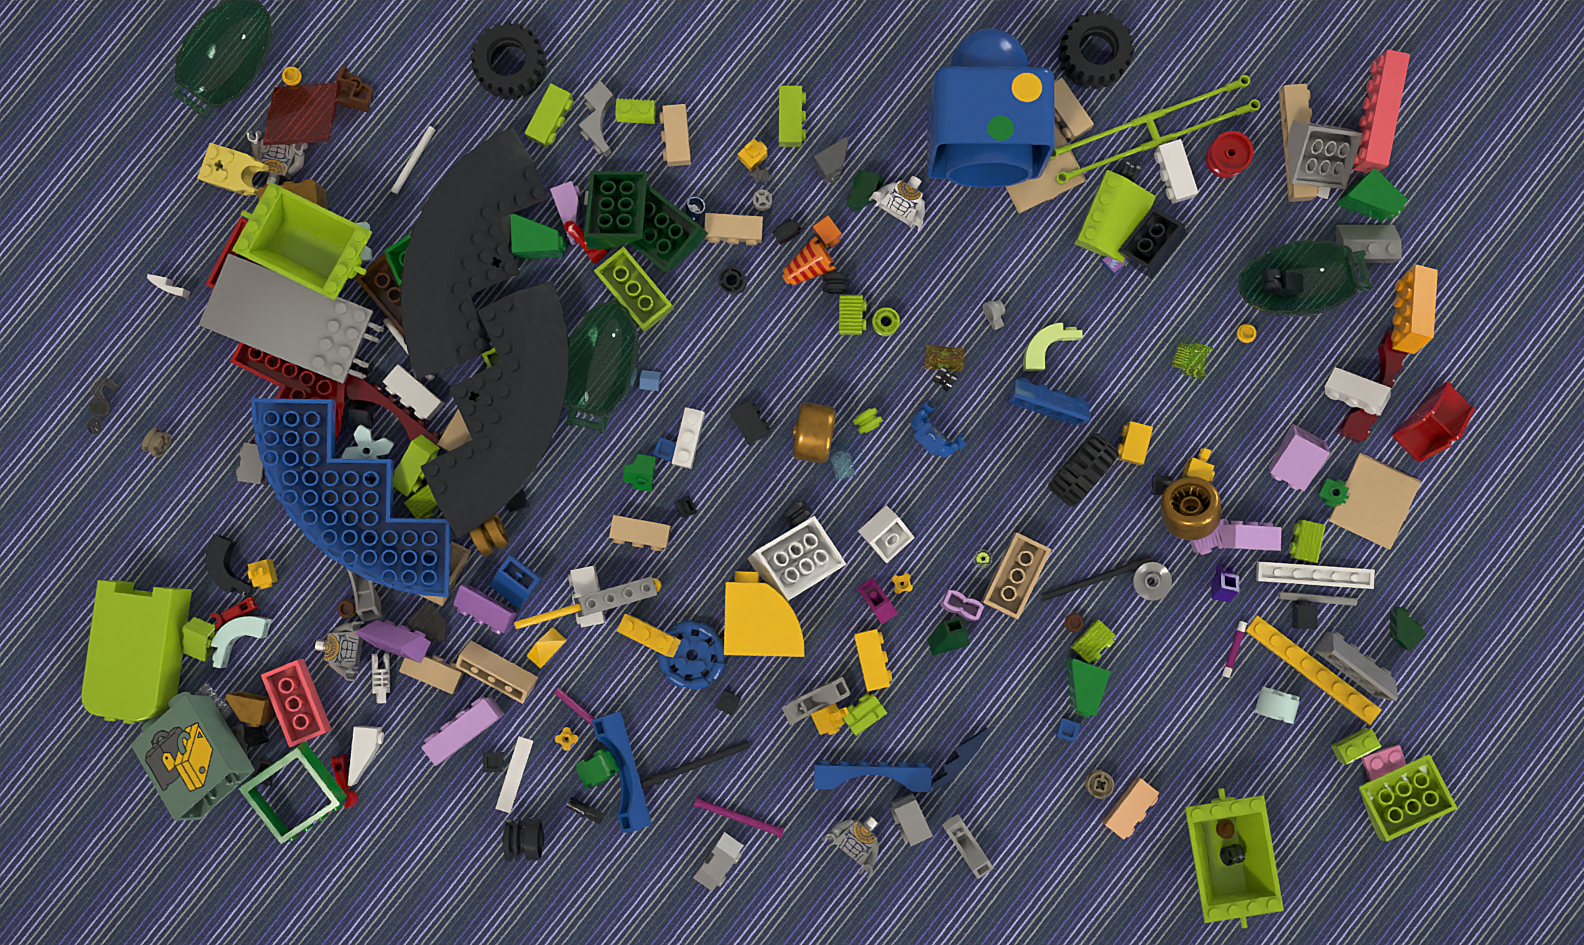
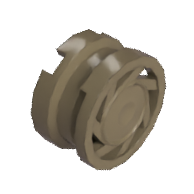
M157 427L152 428L143 440L142 450L151 452L154 457H161L170 445L171 434L160 432V429Z
M1094 770L1086 776L1085 788L1093 797L1103 799L1112 794L1114 781L1108 773L1102 770Z

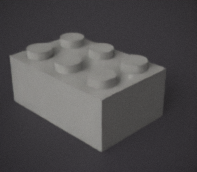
M912 792L891 801L893 806L890 807L896 824L901 823L898 825V828L905 843L909 841L910 845L913 846L933 837Z

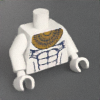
M911 176L908 183L902 180L898 183L892 182L881 187L869 198V201L871 199L877 201L875 206L879 205L886 212L910 225V228L912 225H917L918 231H920L925 215V202L922 199L923 194L917 190L921 183V180L917 177Z

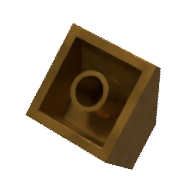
M241 691L226 694L228 703L240 721L247 722V726L259 727V725L272 722L274 707L270 697Z

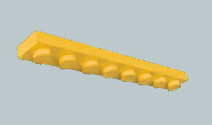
M1255 615L1246 627L1245 632L1368 725H1371L1382 709L1258 615Z

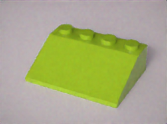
M1107 170L1102 176L1074 244L1123 263L1125 258L1118 250L1151 210L1156 196L1129 179Z
M1430 754L1358 787L1375 832L1380 840L1386 842L1458 809Z

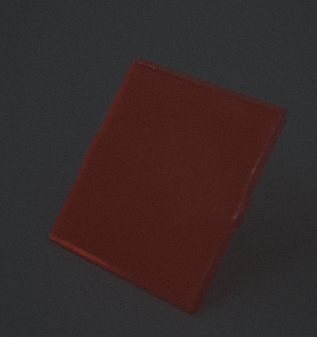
M339 82L274 87L270 110H268L263 145L330 141L337 110Z

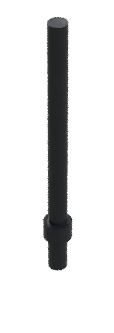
M1150 556L1137 561L1134 559L1127 562L1126 565L1043 593L1041 597L1043 601L1129 571L1131 573L1135 572L1142 564L1152 562Z
M746 741L664 773L658 772L653 774V777L640 781L641 787L644 789L654 784L656 786L660 785L667 779L749 749L750 745Z

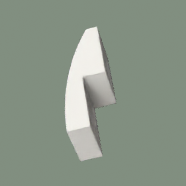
M147 275V278L162 290L189 299L190 291L184 288L173 287V280L161 276Z

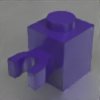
M1219 564L1216 567L1217 576L1211 582V599L1230 603L1240 592L1239 575L1232 574L1233 567L1229 566L1225 572L1223 565Z

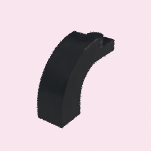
M213 534L206 551V566L211 579L219 588L227 593L234 592L235 590L237 593L245 596L247 594H254L257 587H253V584L237 577L230 566V557L237 542L220 534Z

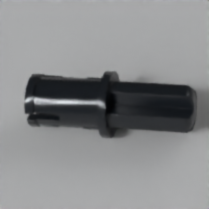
M574 797L570 798V802L566 806L567 809L580 814L582 818L586 817L598 824L603 821L604 813L590 807L589 803L586 805L574 799Z

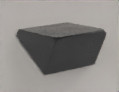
M1152 476L1151 495L1162 496L1164 490L1171 484L1172 477Z
M523 489L516 493L507 504L511 514L530 507Z
M259 759L252 777L271 765L272 762ZM276 772L260 784L272 786Z

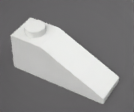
M363 725L354 727L348 786L357 784L379 749L380 744L383 743L384 733L381 732L382 727Z

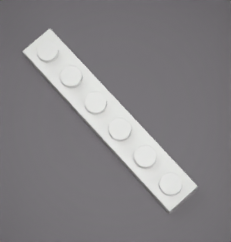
M1257 562L1256 581L1374 589L1375 570Z

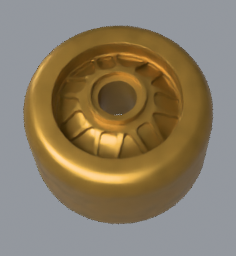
M809 402L800 405L798 421H795L793 432L795 440L792 455L794 458L816 463L828 461L836 416L835 408Z
M1183 477L1172 482L1164 490L1161 498V515L1166 529L1174 536L1184 540H1199L1210 535L1217 528L1221 519V499L1217 489L1210 482L1199 477Z

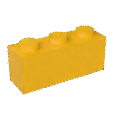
M624 614L617 629V632L668 657H674L681 642L680 639L629 614Z
M877 629L855 633L854 638L867 692L890 687L889 682L893 680L891 671L886 670L885 663L888 662L886 651L881 649V644L884 643L882 633L878 632Z

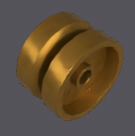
M497 514L470 532L476 547L484 557L494 553L495 546L502 549L510 545L506 530Z

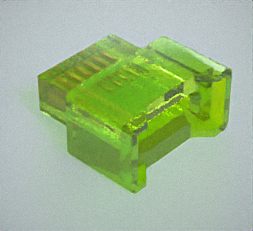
M1193 342L1191 345L1178 343L1171 366L1182 369V375L1199 380L1204 379L1206 373L1203 367L1207 354L1212 352L1213 347Z

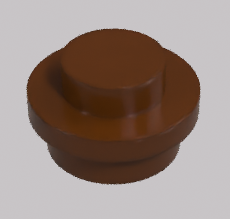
M351 599L341 601L338 605L339 615L343 618L354 617L357 613L355 602Z
M1071 613L1066 616L1064 624L1068 631L1078 632L1083 628L1084 620L1081 615Z
M1228 819L1218 822L1216 825L1217 834L1223 839L1232 838L1235 832L1233 822Z

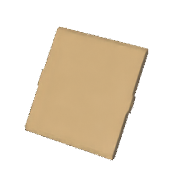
M1055 123V148H1058L1068 143L1058 123ZM1072 151L1058 155L1054 160H1049L1040 178L1005 187L1018 213H1022L1045 201L1054 199L1059 194L1086 182L1083 173H1081L1080 176L1067 180L1063 185L1056 182L1055 178L1058 173H1066L1077 168L1080 169ZM1059 176V180H1065L1063 176Z
M1359 453L1345 481V486L1349 488L1347 493L1350 496L1345 504L1342 503L1341 506L1335 505L1329 521L1390 550L1403 521H1405L1409 513V508L1421 481L1365 454Z

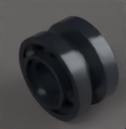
M731 266L721 271L718 282L721 289L726 293L738 295L745 290L747 277L739 268ZM733 276L737 277L736 284L729 285V279Z
M830 272L822 275V281L826 282V284L822 285L823 292L843 294L849 291V285L845 284V282L849 281V275L841 272Z
M804 499L793 504L783 515L785 519L791 520L789 523L791 527L800 525L813 512L811 508H805L807 503Z

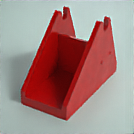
M1449 381L1444 382L1391 436L1417 463L1422 462L1450 448L1455 440L1460 439L1476 408L1471 406L1451 386Z

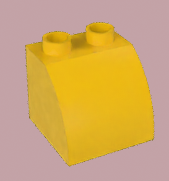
M735 571V582H726L724 655L804 657L802 629L795 611L789 602L767 583H759V572Z

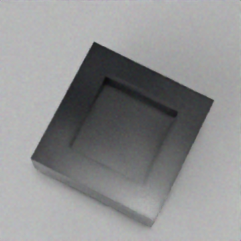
M724 690L715 708L733 716L741 698Z
M504 752L483 753V773L504 771Z

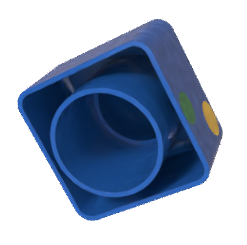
M993 28L975 31L958 44L951 58L950 66L942 67L934 74L927 108V176L934 179H948L958 185L977 188L1005 187L1040 178L1055 148L1054 74L1051 70L1044 67H1028L1024 48L1011 34Z

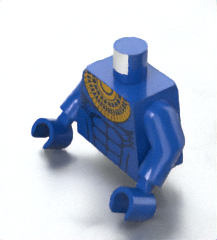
M930 400L921 405V410L911 421L913 436L931 455H939L942 458H946L957 451L958 448L962 449L969 440H962L961 437L964 434L961 433L954 442H951L927 417L936 408L935 405L931 408L928 404Z

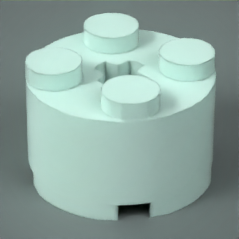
M1262 686L1255 713L1294 724L1300 697Z

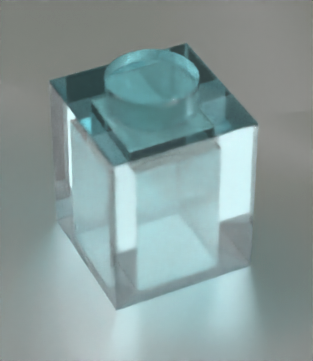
M845 451L833 453L834 457L830 459L836 481L855 476L850 453L845 454Z

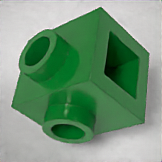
M1326 478L1317 497L1323 499L1324 504L1334 508L1335 505L1341 506L1342 503L1345 504L1350 496L1347 493L1349 488L1345 486V482L1335 478L1333 481ZM1333 490L1337 492V496L1332 494Z

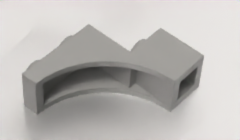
M600 81L584 95L586 100L584 104L593 113L582 121L579 126L582 130L580 134L586 141L590 139L593 142V149L599 155L602 153L607 157L612 152L604 140L602 126L606 111L615 101V98Z
M348 570L355 597L356 612L361 621L367 622L381 618V599L374 589V582Z

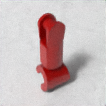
M573 221L565 222L564 229L585 250V253L596 265L608 252L605 249H588L584 239V231Z
M249 597L223 611L222 615L210 613L212 618L217 619V623L214 625V632H218L229 621L259 609L258 605L254 603L255 598ZM247 605L248 609L246 610L243 609V606Z
M341 754L340 757L332 756L331 764L335 780L347 795V802L344 807L345 809L353 807L358 802V795L354 790L348 789L351 786H348L347 757L345 754ZM342 764V770L339 771L338 765Z

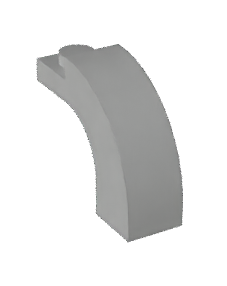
M840 677L788 702L782 709L789 724L792 725L813 712L844 699L851 693L843 677Z
M959 814L950 817L942 824L977 879L994 869Z

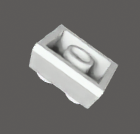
M885 506L858 530L866 542L886 563L915 538L888 506Z

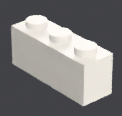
M1181 139L1158 146L1154 157L1156 163L1160 164V176L1162 181L1166 183L1168 199H1171L1172 204L1195 197L1198 194V190Z
M398 364L383 380L387 385L385 389L392 395H399L401 397L399 401L406 407H413L416 410L414 414L421 420L424 418L431 420L445 404Z
M1335 367L1325 385V394L1333 400L1339 399L1344 401L1351 407L1357 406L1362 408L1369 414L1381 415L1391 397V388Z
M685 407L672 460L673 465L692 469L705 417L703 411Z
M596 566L570 570L571 575H568L570 586L574 587L575 592L572 594L573 604H575L573 598L600 591ZM604 611L583 617H578V613H576L577 624H581V627L606 623Z

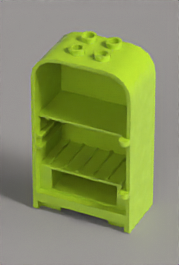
M121 580L97 581L81 693L82 703L89 713L102 716L105 721H117L118 719L123 720V723L135 724V722H145L147 719L161 717L170 709L168 703L178 694L180 672L183 667L184 646H182L184 633H182V629L188 622L192 589L153 587V592L133 590L134 582Z

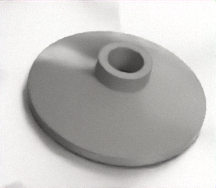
M1147 562L1136 570L1133 577V585L1139 596L1146 600L1154 601L1168 594L1172 585V578L1164 565L1157 562ZM1150 577H1152L1154 580L1153 584L1151 585L1148 584V579Z

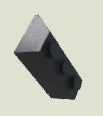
M1152 207L1118 252L1136 270L1152 279L1187 235L1185 225L1157 208Z

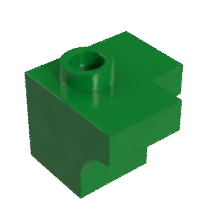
M637 454L636 460L632 464L624 465L623 482L633 483V489L652 492L656 457Z

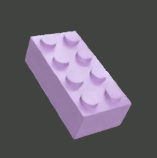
M485 696L480 697L471 704L473 708H467L456 715V721L452 720L440 728L442 732L433 733L424 740L426 744L421 748L435 766L444 762L505 715L492 696L487 698Z

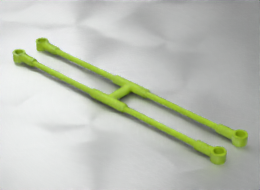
M1243 75L1238 80L1226 84L1222 88L1169 108H1162L1135 118L1129 123L1073 144L1054 148L1055 156H1051L1049 160H1054L1058 155L1069 152L1075 147L1143 123L1147 124L1153 139L1141 144L1137 148L1084 168H1077L1066 173L1060 172L1055 178L1056 182L1063 185L1067 180L1080 176L1081 173L1123 157L1173 141L1179 136L1232 116L1256 112L1260 108V102L1253 99L1247 105L1236 108L1235 111L1160 137L1153 121L1156 118L1165 116L1166 113L1224 91L1228 92L1239 87L1246 88L1250 84V78L1247 75ZM1241 79H1244L1246 81V84H1243L1241 82ZM1251 104H1255L1256 108H1252ZM1059 176H1063L1065 180H1059Z

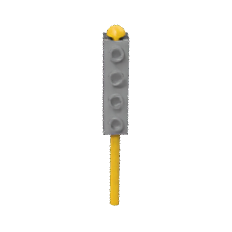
M651 576L573 598L574 605L515 621L514 626L515 629H520L575 612L578 613V617H583L657 595V592L661 589V582Z

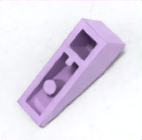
M572 181L551 188L550 190L563 225L569 220L578 225L581 204L579 197L582 196L578 185L574 186ZM566 231L570 243L572 244V246L575 245L576 241Z

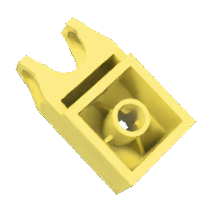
M209 143L197 179L245 196L258 195V190L252 184L253 176L259 171H268L269 166L248 154Z

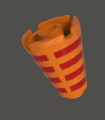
M816 236L783 269L784 274L782 277L787 284L791 283L794 286L837 269L836 265H831L834 261L822 242H816L818 240Z

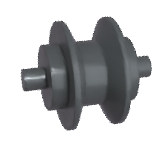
M757 165V168L749 173V176H753L755 184L758 181H762L763 185H765V182H768V178H772V174H769L767 166L762 170Z

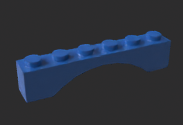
M621 711L592 719L596 739L607 750H610L621 770L619 773L621 798L617 816L622 833L634 832L652 825Z
M819 760L818 763H814V789H835L841 783L851 778L863 775H879L898 781L912 792H931L932 768L927 766V763L918 762L915 763V766H908L907 762H896V765H888V762L883 761L877 762V765H869L868 761H857V764H849L850 761L845 760L838 761V764H830V760Z

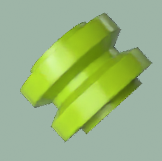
M891 308L879 309L872 320L873 329L881 336L894 334L900 323L899 315ZM885 317L889 318L891 321V325L887 327L883 326L881 324V319Z
M876 407L862 412L853 420L854 425H860L858 429L860 434L870 432L883 422L882 417H876L878 413Z

